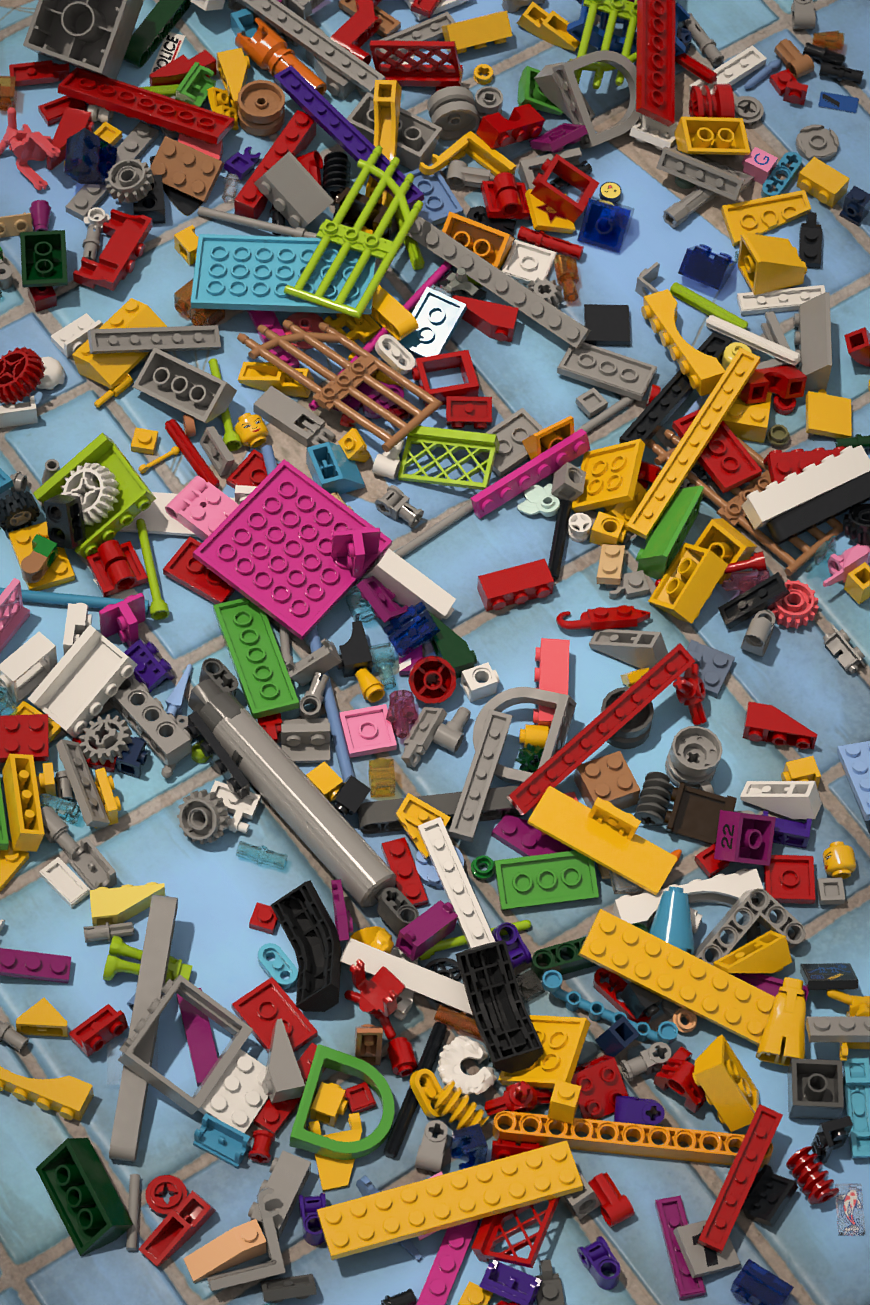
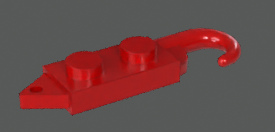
M626 605L611 608L598 607L596 609H587V612L581 614L580 620L573 621L563 620L564 617L569 616L571 613L569 611L562 612L556 617V622L561 628L567 630L638 627V623L650 618V612Z

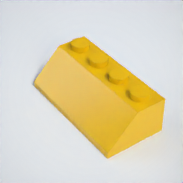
M131 298L99 329L167 327V325L148 305ZM87 340L72 356L80 375L112 389L149 352L90 354L89 342Z

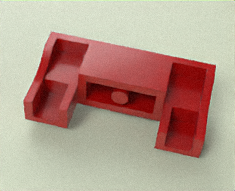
M112 209L110 221L103 224V233L112 237L99 256V263L83 257L81 259V268L79 271L74 270L73 272L74 282L93 289L96 285L114 291L119 281L124 280L127 274L133 271L136 259L142 256L145 249L143 242L153 227L152 218L144 215H129Z

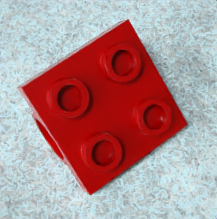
M509 172L499 173L493 181H482L481 191L488 218L530 220L531 216L525 196V183L516 182L514 175Z
M117 540L106 541L98 547L97 553L86 556L87 563L103 597L148 583V577L130 541L119 544Z

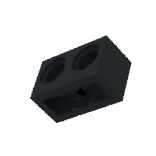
M153 175L154 183L151 184L152 190L148 192L146 197L137 201V203H133L134 215L152 218V224L166 223L162 175Z
M58 494L44 501L49 540L57 543V547L73 549L87 540L81 498L79 496Z

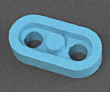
M273 943L263 945L258 951L259 965L270 978L273 977L281 988L288 989L293 987L298 979V971L295 965L278 945ZM273 957L274 960L267 961L266 958ZM287 975L289 979L284 980L281 976Z

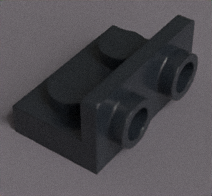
M850 1116L820 1124L811 1146L813 1147V1154L817 1153L820 1162L823 1164L827 1162L832 1150L842 1147L846 1142L853 1126Z

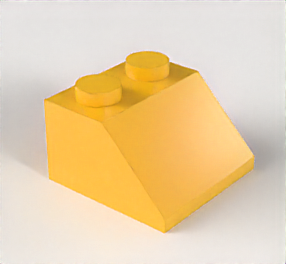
M723 518L711 519L694 544L695 546L711 550L727 564L748 560L757 547ZM736 572L724 574L718 582L723 584Z

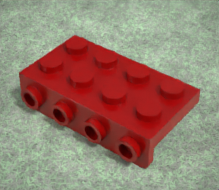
M836 447L833 450L816 448L812 451L795 449L791 452L774 450L769 452L763 462L764 465H768L771 483L777 481L779 484L791 473L796 472L798 475L810 464L815 463L817 466L822 463L821 461L832 454L834 457L840 455V451L846 447Z

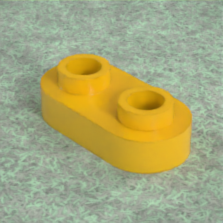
M429 1069L415 1071L410 1077V1087L420 1107L429 1118L441 1117L444 1106L433 1109L431 1106V1102L435 1106L437 1099L434 1098L442 1089L436 1076Z

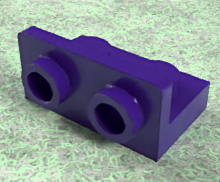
M138 639L124 653L138 664L133 672L135 679L139 683L143 682L150 693L164 679L172 680L175 676L170 671L173 668L164 658L160 659L157 655L159 650L150 641L146 643Z

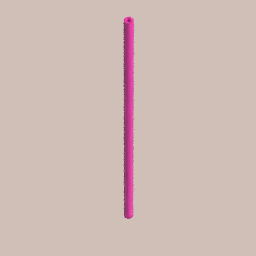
M445 261L411 296L403 307L410 312L420 300L426 287L432 288L453 265ZM382 327L363 349L371 353L375 349L377 340L382 335L389 334V332ZM355 355L350 362L353 363L359 356ZM314 400L309 404V408L312 411H316L320 407Z

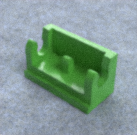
M195 62L177 87L175 99L201 107L208 97L207 89L216 86V81L208 78L205 74L212 77L215 73Z

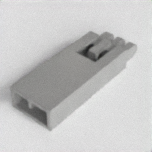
M273 386L254 403L255 414L260 415L261 418L305 447L330 442L336 438L332 431L325 428V421ZM295 422H297V423L300 422L302 428H300L299 426H297V425L294 424V423H295Z

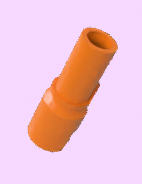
M255 18L254 20L259 27L252 38L243 36L241 33L237 34L235 39L236 46L242 48L243 52L262 70H269V73L274 77V75L291 65L322 96L325 94L327 89L326 83L295 56V52L292 49H287V42L260 18Z

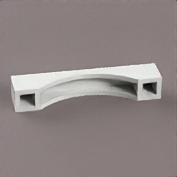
M741 869L729 875L718 874L711 879H695L688 884L679 886L677 884L669 885L665 889H661L657 895L647 890L639 895H623L615 900L613 913L614 916L630 924L640 923L648 928L653 922L663 891H668L669 887L684 888L683 893L688 894L689 903L709 902L732 907L747 890L764 888L757 869ZM753 894L751 901L754 906H758L759 898L756 894Z

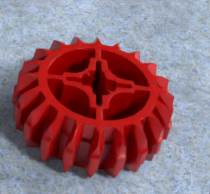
M17 347L13 352L9 350L5 356L2 355L0 359V403L8 405L10 403L15 404L18 400L22 402L24 397H29L32 391H36V386L41 384L40 379L44 377L45 367L43 366L42 359L35 351L26 347L21 349Z

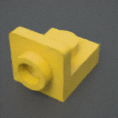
M352 428L338 441L349 460L365 463L371 457L367 451V445L355 428Z
M52 762L43 763V773H39V776H36L39 799L56 798Z

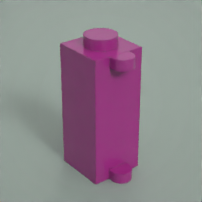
M441 900L399 931L395 946L412 961L416 960L454 931L458 915L453 910L452 904L449 902L444 904Z

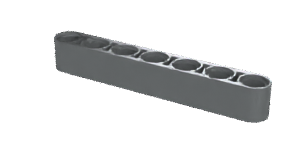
M518 786L490 788L479 822L502 819L506 814L514 817L522 816L507 799V796ZM462 792L418 796L417 798L451 817L447 824L451 825ZM405 798L362 803L357 810L360 831L364 834H375L405 830L395 816Z

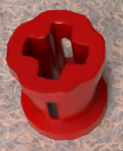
M266 1130L253 1131L254 1143L252 1150L249 1151L248 1158L258 1163H269L271 1161V1155L269 1154L271 1144L275 1141L276 1136Z

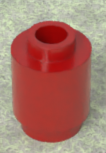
M405 1037L392 1039L388 1043L389 1047L387 1049L392 1071L401 1077L410 1076L417 1068L412 1044Z

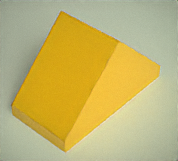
M45 998L41 999L16 1019V1030L22 1035L68 1037L67 1021Z

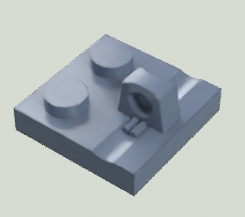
M691 640L686 650L696 661L693 664H698L699 677L704 683L706 695L717 699L735 657ZM685 671L680 675L681 677H684Z

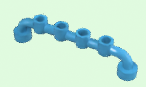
M548 970L544 973L542 987L556 998L564 1001L568 1010L576 1011L580 1008L588 1012V1017L592 1021L605 1019L611 1022V1026L623 1015L627 1018V1015L623 1012L614 1013L605 1009L601 1002L595 1001L591 1003L582 999L581 995L576 991L567 992L562 990L563 978L558 971ZM627 1019L640 1034L636 1038L639 1042H645L649 1039L655 1042L671 1044L677 1038L678 1027L673 1022H662L658 1027V1031L650 1029L649 1024L646 1022L636 1023Z

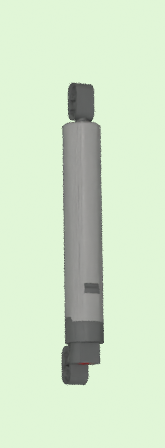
M208 658L203 661L199 684L191 690L188 706L194 712L197 711L248 781L337 880L341 879L342 886L359 905L364 908L378 903L377 912L379 916L398 935L401 929L419 917V912L400 890L394 888L397 879L396 874L235 698L238 680L226 666L216 658Z

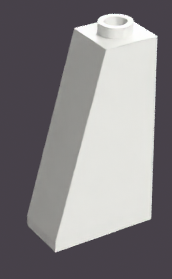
M389 548L378 557L360 580L361 582L363 579L374 576L384 587L395 594L393 598L395 602L403 606H409L413 612L423 616L424 611L428 610L439 620L443 618L447 620L454 611L452 605L456 598Z

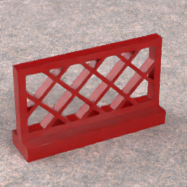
M370 40L369 46L375 70L385 76V80H397L400 86L461 87L464 70L463 66L459 63L455 41ZM377 48H383L387 50V52L383 54L382 52L378 51ZM398 49H406L409 52L404 54ZM419 49H427L430 52L424 54ZM450 49L451 52L447 55L440 50ZM393 54L400 59L398 61H395L389 56ZM414 54L421 59L417 62L410 57ZM433 55H436L440 57L441 60L438 62L431 57Z
M560 1197L548 1200V1208L537 1214L533 1207L538 1204L535 1203L511 1210L510 1212L507 1211L483 1218L471 1247L478 1260L489 1262V1259L533 1268ZM531 1208L535 1216L521 1223L517 1215ZM515 1217L519 1225L505 1232L503 1229L504 1223ZM538 1222L540 1225L539 1231L528 1237L525 1228ZM522 1231L526 1239L512 1246L508 1238ZM506 1240L509 1246L508 1249L501 1253L493 1252L496 1244ZM529 1245L531 1251L528 1259L518 1257L516 1251Z

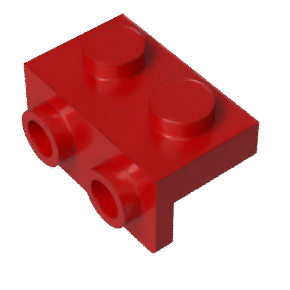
M446 396V425H451V428L455 429L465 428V425H474L475 429H487V425H492V397Z
M107 1004L68 1034L70 1039L89 1057L94 1052L101 1050L110 1040L121 1035L128 1028L125 1014L121 1010L117 1012L112 1006Z

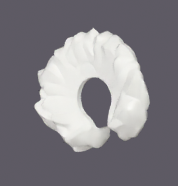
M458 1036L450 1044L443 1046L444 1051L439 1054V1067L437 1068L442 1083L447 1085L453 1080L455 1085L452 1090L461 1087L462 1095L473 1093L478 1095L494 1085L497 1076L494 1075L492 1067H483L475 1075H466L460 1068L461 1062L465 1059H475L478 1061V1064H481L488 1058V1053L482 1044L466 1036Z

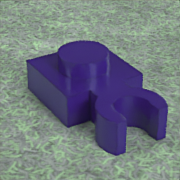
M249 146L244 150L243 155L237 152L224 164V169L241 180L254 169L255 164L260 160L261 153L258 152L256 155H251L252 148Z

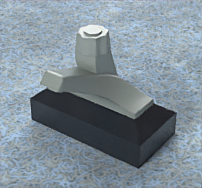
M464 268L457 269L456 273L451 270L438 282L437 286L439 290L450 297L458 295L483 301L487 293L468 281Z

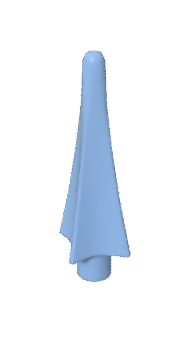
M191 664L187 665L178 684L165 701L167 704L166 713L172 714L174 717L176 713L182 714L186 687L192 670Z

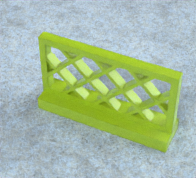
M417 426L407 435L397 478L401 481L484 490L489 485L495 455L499 452L500 448L497 435ZM412 444L422 445L424 448L423 451L415 456L410 452ZM437 447H443L446 452L435 459L431 451ZM458 450H466L468 453L467 456L459 461L453 456ZM481 452L489 453L488 459L481 464L475 458ZM428 454L433 461L422 468L417 460ZM450 456L455 464L444 470L439 463ZM473 459L477 466L466 473L462 465ZM413 463L419 468L412 475L405 474L406 468ZM437 465L441 473L435 477H429L426 472ZM457 468L464 474L457 480L450 479L448 476ZM481 470L484 474L483 483L473 482L470 477Z

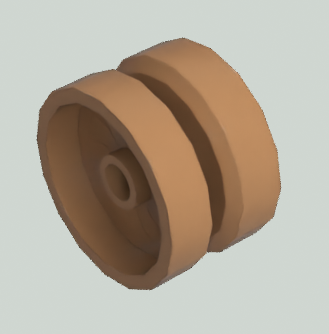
M256 80L247 83L238 93V122L240 127L254 136H268L279 131L285 120V95L283 90L277 84L267 80Z

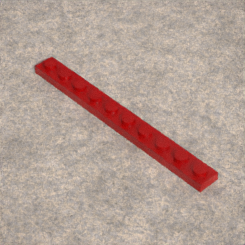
M681 643L675 646L507 796V799L521 815L527 813L541 800L549 786L555 788L668 687L676 677L680 676L696 662Z

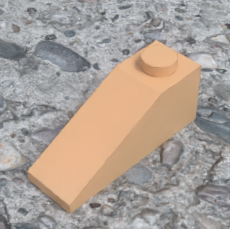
M254 1219L230 1229L183 1259L193 1283L265 1254L266 1239L257 1220Z

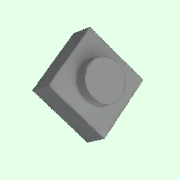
M594 387L576 398V404L589 418L603 411L608 406V402Z
M821 878L817 880L820 905L844 904L845 893L842 878Z

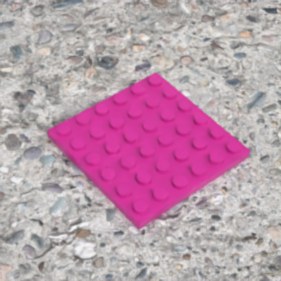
M283 459L193 552V557L291 633L303 640L362 577H353L352 568H347L346 557H331L333 532L340 529L356 530L367 526L375 527ZM382 532L380 534L378 553L365 555L363 575L372 567L378 557L392 545V540Z

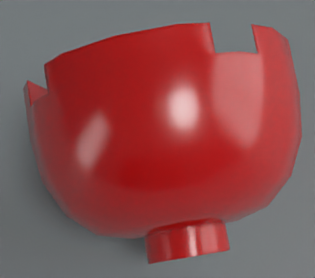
M430 655L414 663L409 672L408 682L412 693L417 699L429 704L441 703L454 692L456 688V673L447 660L439 656Z

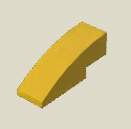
M533 1L517 22L519 26L558 47L575 51L580 45V41L567 32V25L570 24L553 10L550 14Z
M243 362L238 377L239 383L265 392L271 386L286 396L309 398L311 392L270 362ZM294 368L314 382L309 368Z

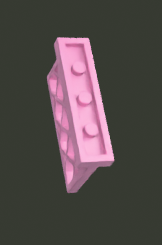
M16 578L10 582L0 595V653L30 616V610L23 607L21 583Z

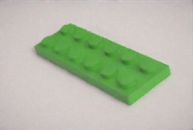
M246 597L213 605L215 617L253 718L257 719L298 709L299 700L266 613Z

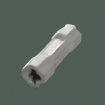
M697 186L693 192L681 201L674 203L663 211V219L671 228H675L684 222L690 214L706 202L713 200L719 194Z

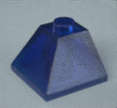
M589 198L577 241L620 253L635 208L615 202Z

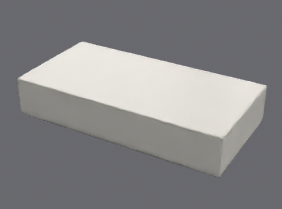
M59 857L39 871L40 876L71 908L90 894V889Z

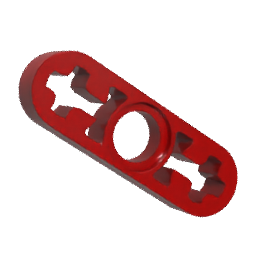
M605 968L598 969L594 974V988L619 1012L625 1013L627 1019L636 1023H649L651 1017L647 1018L645 1015L636 1019L625 1002L617 1000L616 994L623 992L628 984L617 974ZM601 977H602L603 979H605V978H607V977L610 978V979H609V984H608L607 982L601 983V982H600Z

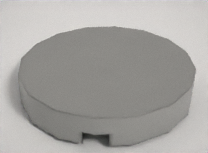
M809 125L800 130L795 145L800 156L810 161L815 157L822 162H826L836 155L839 140L838 136L830 128L828 130L823 125Z

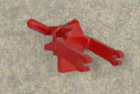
M358 959L356 966L354 964L351 965L349 970L352 972L354 986L361 993L347 990L344 993V997L359 1004L363 1012L376 1017L388 1040L395 1039L396 1033L389 1020V1016L397 1009L398 1002L396 999L405 990L406 986L384 966L368 981L365 977V963Z

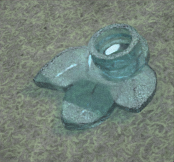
M832 536L829 541H825L815 553V561L804 570L806 573L812 572L825 560L828 562L830 556L836 554L835 543L837 536Z

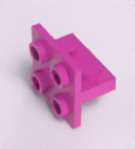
M367 526L356 530L340 529L333 532L331 557H346L347 568H352L353 577L362 576L365 555L378 553L380 528Z
M142 593L130 595L123 601L109 604L100 610L101 634L107 638L118 633L122 643L126 642L129 647L132 646L139 639L138 624L146 620L144 595Z

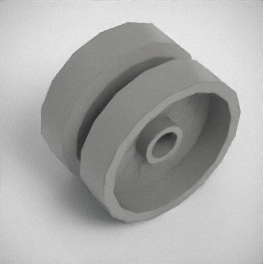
M460 86L446 87L435 92L428 100L427 108L431 123L443 128L440 138L443 140H459L469 131L474 132L479 126V115L475 108L474 96L467 88Z

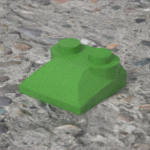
M526 66L518 83V105L530 104L535 110L562 115L563 112L543 94L534 79L540 70Z

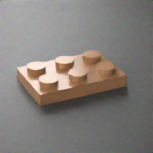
M165 136L150 168L153 175H162L163 184L206 203L225 163Z

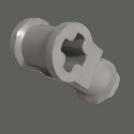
M393 485L388 487L387 493L382 498H378L375 501L376 508L382 514L390 516L395 520L400 517L408 522V526L411 528L420 522L424 514L422 509H416L410 505V498Z
M656 1042L650 1048L641 1051L640 1056L628 1061L621 1060L620 1066L626 1080L631 1082L634 1077L643 1073L647 1076L654 1072H660L663 1067L662 1064L665 1065L668 1059L671 1058V1048L666 1043Z

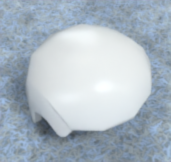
M41 357L45 371L43 372L44 377L40 379L41 384L36 387L53 390L57 384L62 385L64 383L66 373L58 360L52 357Z

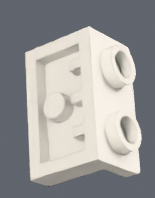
M86 313L51 335V342L69 358L88 340L87 332L90 329H99L103 323L100 320L95 322Z

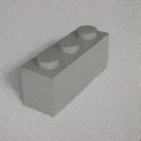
M283 1150L280 1157H275L269 1170L271 1172L269 1180L264 1179L260 1190L264 1188L274 1189L273 1193L266 1194L263 1200L267 1211L275 1209L279 1212L276 1216H273L278 1239L311 1173L310 1161ZM253 1202L248 1217H251V1220L256 1219L264 1233L258 1203Z

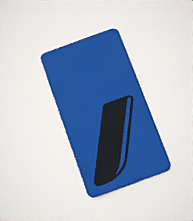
M821 92L819 107L856 113L859 99Z

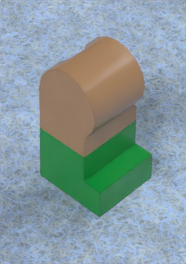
M38 534L32 540L33 551L21 562L22 578L28 583L38 582L58 556L57 543Z

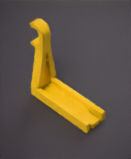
M472 131L462 136L441 155L432 154L431 162L434 163L432 166H427L423 162H420L419 171L422 174L433 175L449 165L451 161L459 160L467 154L484 168L491 170V173L495 176L502 172H509L514 175L516 169L514 163L497 150H492Z

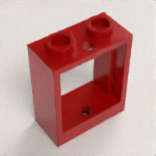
M555 154L551 160L547 158L540 168L543 173H538L532 184L535 186L530 194L574 223L586 208L599 182L558 154ZM551 172L581 191L577 201H574L546 182Z
M469 350L416 358L415 368H412L414 382L418 381L419 387L441 401L442 405H446V396L478 397L479 384ZM460 368L464 384L430 389L426 376L427 372ZM423 401L425 407L429 405L428 403Z

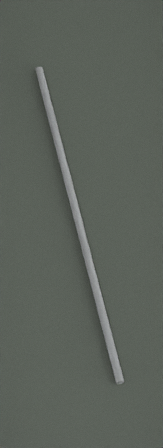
M625 396L576 429L575 432L581 428L587 433L633 403L634 399ZM468 502L394 553L401 558L405 557L473 511L472 502ZM361 578L342 598L358 588L356 585L360 582Z

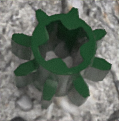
M528 743L527 748L518 749L519 755L515 761L522 764L519 768L520 770L534 773L539 767L543 748L539 746L534 747Z

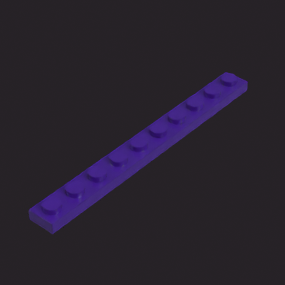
M290 65L274 75V82L357 163L359 159L368 160L375 146L297 70ZM381 153L374 166L385 172L390 161ZM396 168L392 176L399 187L406 177L398 168ZM371 173L369 174V175L372 176L377 182L380 181V179L377 178L376 176L372 175ZM412 183L405 195L409 209L418 200H424V194ZM386 186L385 190L394 198L395 195L389 189V187Z

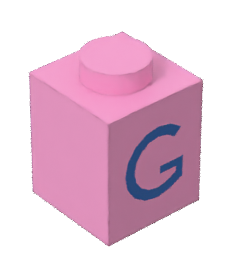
M755 147L750 155H745L742 161L744 166L743 173L753 176L754 181L763 185L776 167L778 158Z

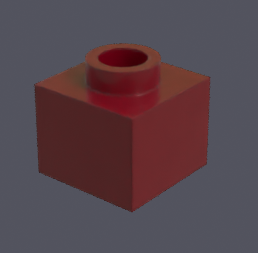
M52 286L28 287V296L36 312L57 306L56 293Z

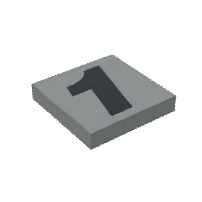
M707 1220L676 1227L673 1230L692 1279L737 1268L741 1264L730 1237L722 1253L697 1243Z

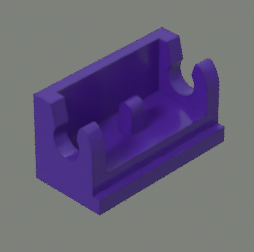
M764 810L762 815L768 816V811ZM776 818L773 843L806 849L810 838L812 819L807 818V821L802 823Z
M493 1260L492 1263H489L479 1287L521 1305H533L543 1280Z

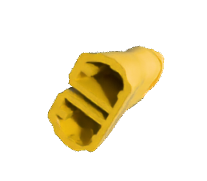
M785 977L783 986L779 987L757 1049L756 1058L760 1061L789 1067L791 1058L805 1059L806 1001L804 998L805 992L802 990L804 983L802 980Z

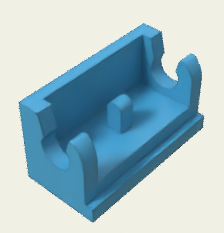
M205 1113L202 1118L201 1128L195 1130L193 1145L238 1169L251 1148V1137Z

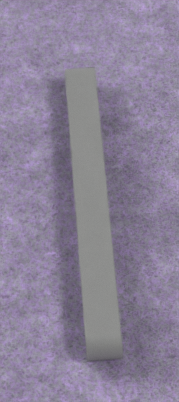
M152 895L128 1038L131 1040L136 1034L133 1029L141 1018L146 1020L150 1012L147 1011L149 1006L156 998L160 1000L164 994L161 989L166 981L177 915L178 898ZM160 1015L133 1053L150 1067L152 1066ZM123 1065L109 1159L135 1162L149 1083L125 1065Z

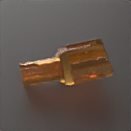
M558 254L554 258L557 282L563 288L564 300H568V302L576 301L578 299L576 283L579 281L576 259Z

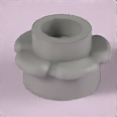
M20 471L14 475L12 474L10 478L14 486L11 487V491L18 493L25 491L28 480L27 476L23 475Z

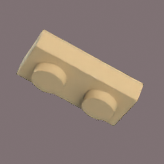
M602 544L597 584H621L626 553L625 545Z

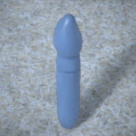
M781 59L771 61L766 67L745 83L744 88L750 89L772 71L778 69L781 65Z

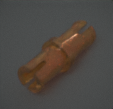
M439 1005L434 1020L455 1027L454 1030L458 1032L462 1030L481 1039L473 1018L466 1016L465 1012L460 1014Z

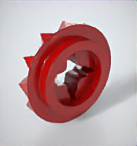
M172 1175L156 1177L148 1184L145 1193L149 1208L154 1210L157 1215H168L172 1209L176 1210L187 1197V1189L184 1183ZM164 1187H167L169 1195H174L169 1198L168 1204H166L164 1198L159 1197L163 1195Z

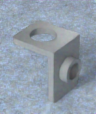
M658 262L649 269H644L637 278L635 291L643 298L648 295L644 288H647L651 294L658 292L656 288L649 284L658 276L660 266Z

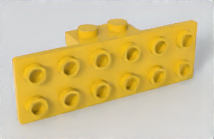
M549 786L527 822L529 825L654 895L658 894L677 861L676 856L635 834L641 823L640 820L599 797L592 809Z

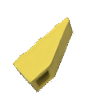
M150 882L140 886L123 885L119 888L99 887L95 890H90L93 926L104 925L106 922H109V925L123 923L146 910L151 905L152 895L165 896L164 883Z

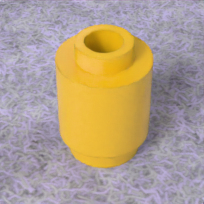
M525 724V729H520L519 743H523L524 748H527V744L530 743L534 747L539 746L544 750L550 728L543 725Z

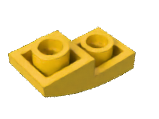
M216 87L207 89L211 110L235 118L232 130H238L237 110L229 105L228 91Z

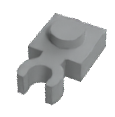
M643 570L622 574L620 585H605L606 589H616L609 592L610 599H616L623 593H625L626 599L649 594L650 590Z

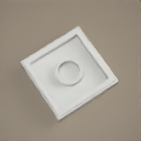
M514 240L501 271L524 285H529L530 281L535 282L537 277L544 280L549 275L557 252Z

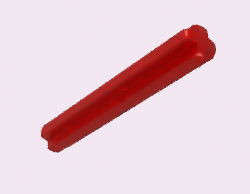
M175 419L167 421L165 429L198 476L218 488L219 480Z

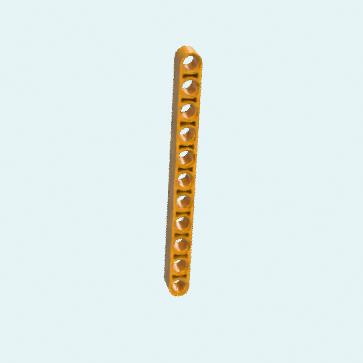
M512 1111L497 1113L494 1117L492 1134L497 1141L498 1138H501L502 1140L516 1141V1144H521V1142H539V1145L544 1147L567 1141L569 1148L573 1150L722 1165L733 1164L737 1153L730 1151L729 1148L736 1147L739 1149L745 1135L582 1118H574L573 1124L548 1118V1115ZM507 1124L508 1126H510V1128L504 1130L501 1129L498 1125ZM527 1126H531L535 1128L536 1131L527 1132L524 1128ZM558 1129L561 1131V1134L554 1135L550 1130ZM581 1131L584 1132L587 1136L578 1137L575 1133ZM608 1134L613 1139L605 1140L601 1135ZM627 1137H635L638 1141L634 1143L629 1142ZM659 1139L664 1144L656 1145L652 1140ZM686 1142L689 1147L683 1148L678 1143ZM772 1142L760 1168H763L765 1164L768 1165L773 1152ZM709 1144L712 1145L715 1149L707 1150L706 1148H704L703 1145Z

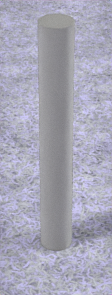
M138 1174L130 1175L128 1215L133 1225L127 1230V1251L137 1250L140 1175Z

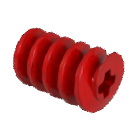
M808 1146L793 1154L787 1161L786 1166L789 1170H792V1176L798 1178L797 1184L799 1187H803L802 1192L808 1196V1202L810 1204H820L834 1197L840 1190L839 1188H829L834 1183V1180H824L829 1172L827 1170L819 1172L824 1164L822 1162L814 1164L818 1155L817 1153L809 1155L808 1153L813 1147Z

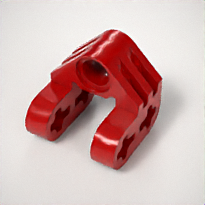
M681 1046L668 1059L667 1063L663 1065L660 1072L655 1075L653 1084L663 1091L669 1087L685 1097L684 1106L693 1113H696L707 1099L702 1086H697L693 1079L692 1073L695 1066L689 1062L693 1053Z

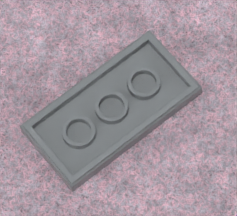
M583 342L579 350L572 345L569 346L557 368V373L642 401L657 373V367Z

